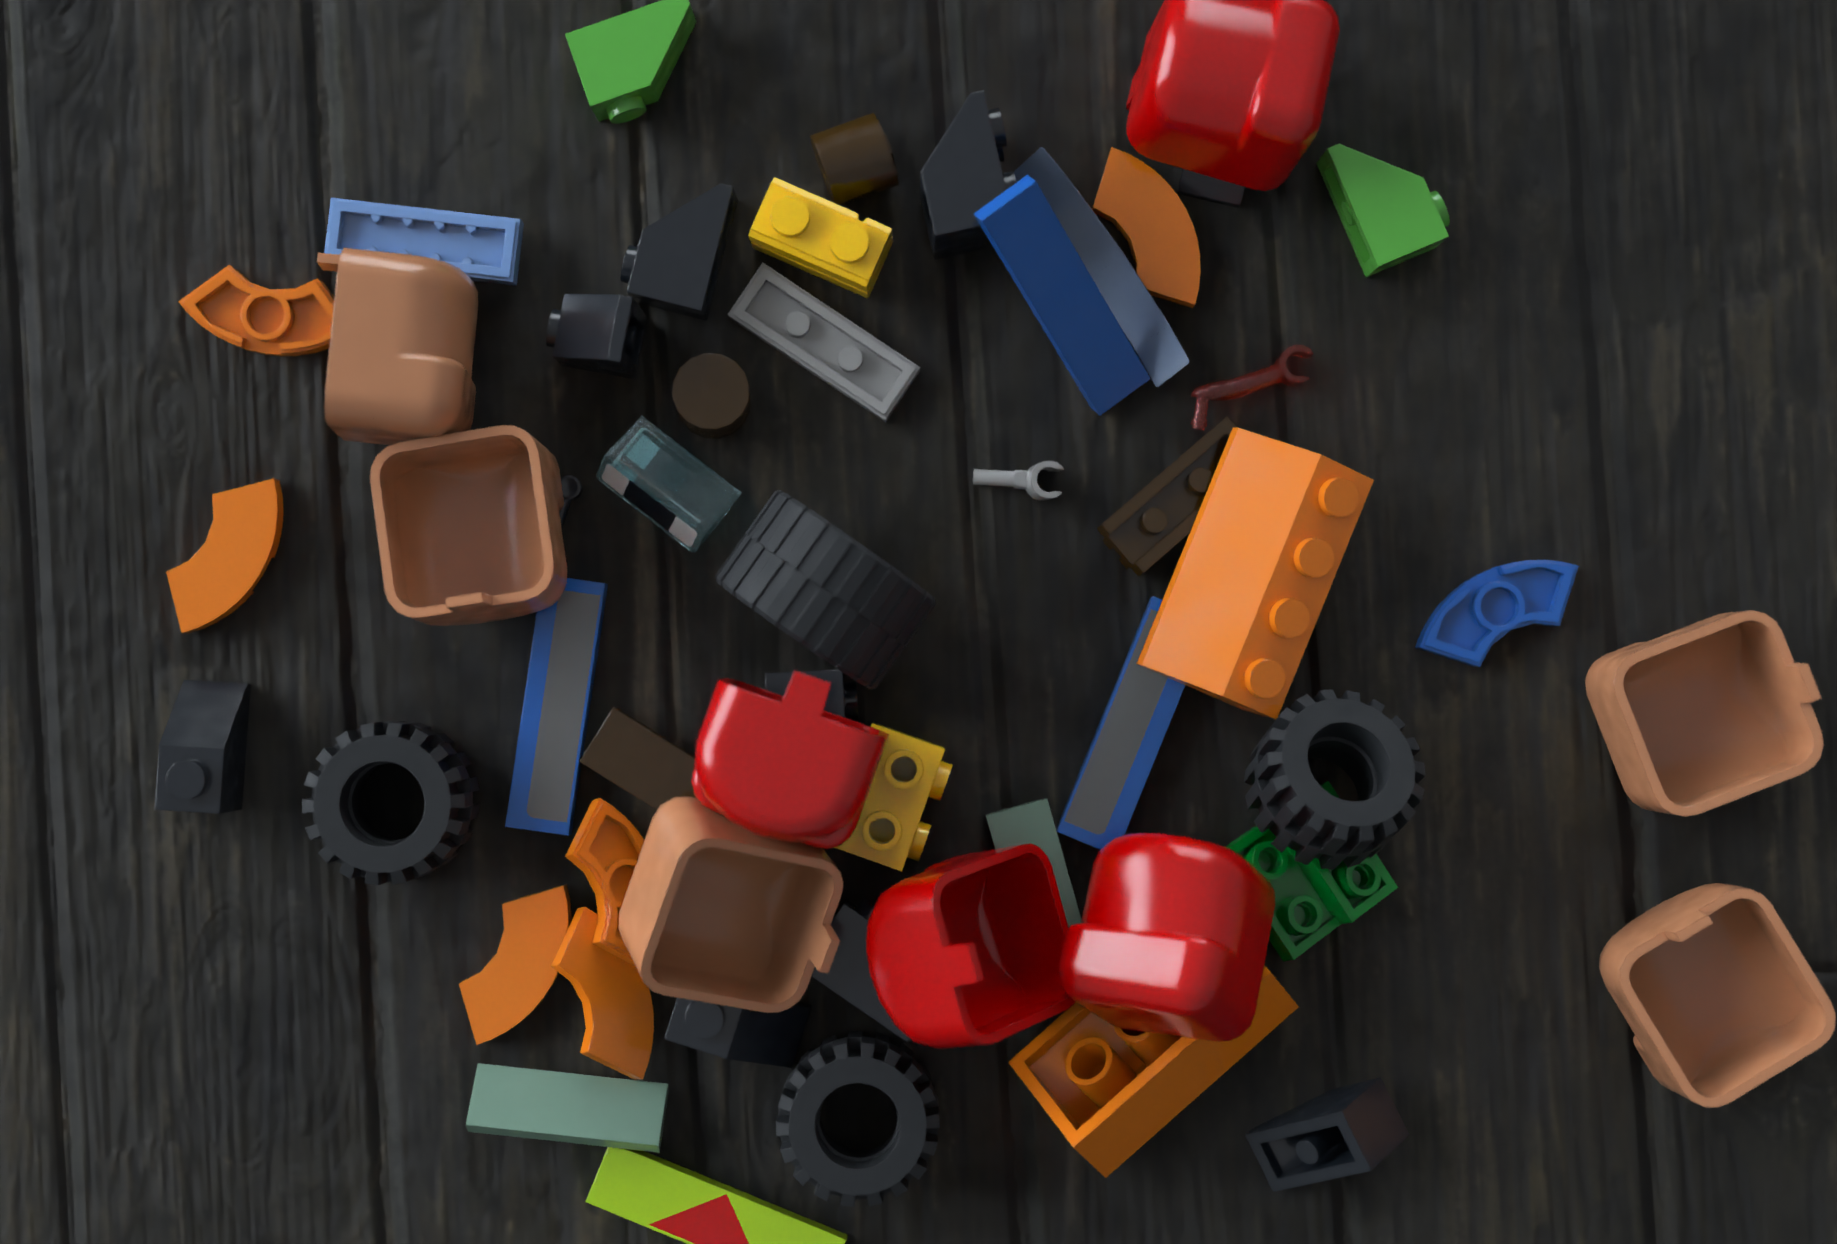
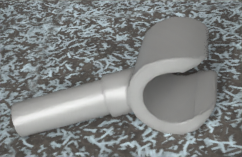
M1050 460L1035 464L1028 470L974 469L973 484L1025 489L1033 499L1039 501L1049 500L1061 495L1062 492L1043 491L1037 483L1038 473L1041 470L1060 472L1064 468L1058 462Z

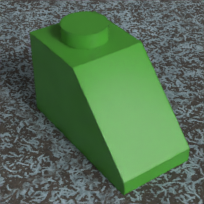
M661 0L565 34L589 105L599 122L608 118L611 123H623L633 120L647 111L646 105L659 100L696 24L689 0Z
M1342 144L1328 148L1318 160L1317 166L1365 277L1433 250L1449 237L1445 228L1450 224L1446 205L1437 191H1429L1424 177Z

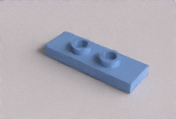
M331 198L324 253L340 255L343 248L428 257L460 268L472 281L517 286L524 223L521 219Z

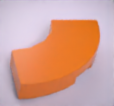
M1111 147L1092 207L1093 212L1112 222L1128 241L1135 263V271L1151 296L1193 308L1199 291L1201 263L1198 239L1187 209L1173 188L1154 169L1138 158Z
M228 265L178 301L198 324L213 335L251 352L272 356H301L317 353L330 347L335 297L324 282L318 278L295 289H268L251 283L236 268Z
M273 478L212 494L213 521L205 543L189 561L166 571L181 633L189 634L219 622L233 613L254 593L253 589L264 575L271 558H275L281 538L284 511L280 480Z
M598 798L591 801L565 857L584 872L595 893L598 922L592 944L635 966L618 928L619 911L644 839L635 826L621 812L603 799Z
M567 884L502 904L504 931L497 953L481 972L459 983L476 1045L492 1040L520 1023L542 1002L554 984L559 972L552 968L551 965L572 921Z
M587 907L577 908L551 967L571 982L582 1002L586 1029L580 1053L634 1080L643 1079L649 1064L654 1035V1011L650 989L643 982L635 966L592 944L598 922V914Z

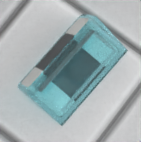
M643 416L604 455L596 474L600 482L691 552H696L741 495L739 490Z

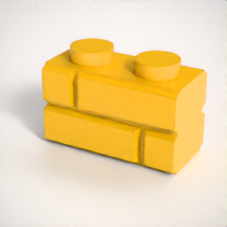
M774 177L751 226L748 237L753 249L868 299L893 243V230L870 218L860 221L858 213Z

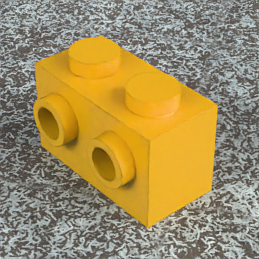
M873 722L871 727L884 731L889 736L857 827L847 841L834 848L902 872L907 857L916 861L920 859L931 828L930 824L920 821L928 797L940 801L952 769V764L941 761L945 751L944 747Z

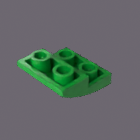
M1329 781L1319 784L1329 794L1339 798ZM1254 826L1225 846L1240 854L1271 882L1275 891V909L1269 941L1283 962L1295 960L1339 925L1355 921L1398 888L1377 854L1372 858L1367 856L1360 864L1349 868L1342 861L1335 869H1321L1318 858H1314L1308 865L1294 860L1296 851L1288 846L1281 853L1271 844L1276 836L1269 829L1261 833L1257 826Z

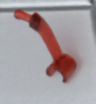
M1293 345L1288 347L1277 358L1274 365L1233 379L1207 383L1196 387L1191 393V397L1197 398L1194 418L1191 420L1192 429L1204 430L1207 427L1206 417L1209 400L1227 401L1240 398L1280 382L1290 387L1299 386L1309 380L1308 377L1295 376L1288 371L1286 360L1289 356L1310 358L1313 356V352L1307 346Z

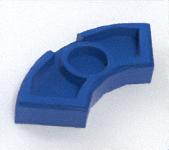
M1526 560L1500 565L1481 572L1459 585L1436 607L1423 627L1415 648L1473 667H1480L1491 646L1509 631L1530 624L1552 627L1560 626L1579 566L1553 560Z

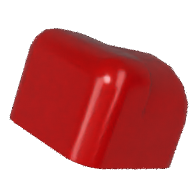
M1164 0L1147 34L1141 63L1132 79L1126 105V109L1129 110L1126 134L1130 144L1139 154L1151 160L1253 190L1268 191L1278 188L1291 174L1315 139L1320 128L1340 32L1339 16L1331 4L1325 0Z
M794 671L784 696L732 678L718 679L696 742L695 766L691 781L693 791L703 806L713 812L724 815L727 820L757 836L787 842H801L812 847L824 849L837 847L847 841L857 827L889 734L825 711L824 706L831 683L798 671Z
M1134 833L1115 838L1098 852L1093 863L1081 923L1071 925L1066 931L1059 963V979L1065 992L1074 1001L1113 1026L1128 1030L1217 1042L1231 1041L1244 1034L1251 1026L1256 1013L1275 909V891L1271 882L1240 854L1211 842L1158 833Z
M1032 843L958 855L927 867L922 873L906 878L880 894L867 923L866 953L870 976L885 1011L895 1026L911 1040L921 1045L938 1049L992 1044L1057 1015L1075 1004L1076 1001L1065 992L1059 979V963L1065 934L1069 927L1048 856L1040 847Z

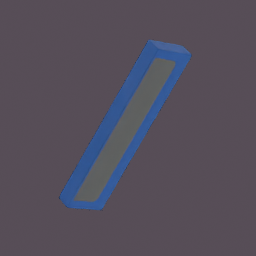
M567 578L566 588L561 598L551 607L538 611L536 614L505 827L567 836L572 834L582 763L579 761L583 756L608 589V584Z
M1154 596L1149 600L1056 828L1057 832L1100 850L1113 839L1125 835L1185 688V685L1136 664L1162 602V599Z

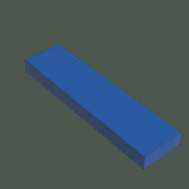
M1026 175L974 213V216L1091 409L1101 416L1151 379L1034 179Z

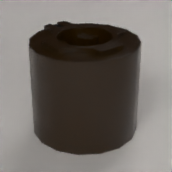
M874 113L810 135L820 172L833 203L843 206L899 185V173L892 148L879 119L877 120Z
M704 353L692 357L680 367L673 381L672 397L680 420L691 432L703 438L720 439L733 434L744 425L750 412V387L745 372L734 360L722 354Z

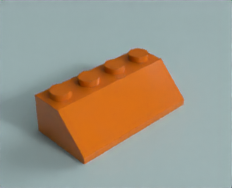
M1232 428L1136 664L1241 710L1277 719L1374 480L1322 454L1241 428Z
M1265 965L1256 1013L1252 1024L1243 1035L1231 1041L1217 1042L1122 1029L1109 1024L1075 1002L1008 1063L1072 1147L1107 1178L1299 1006Z

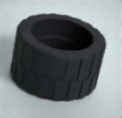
M782 490L775 491L715 576L716 582L744 604L870 690L877 689L936 605L935 598L915 582Z

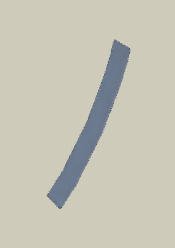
M1039 148L1014 171L1016 181L1018 182L1028 175L1037 182L1117 322L1139 355L1154 385L1159 387L1189 364V358L1170 324L1123 251L1058 164L1044 148Z

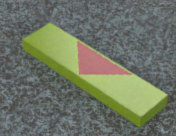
M608 1147L585 1201L686 1244H845L847 1240V1234L640 1150Z

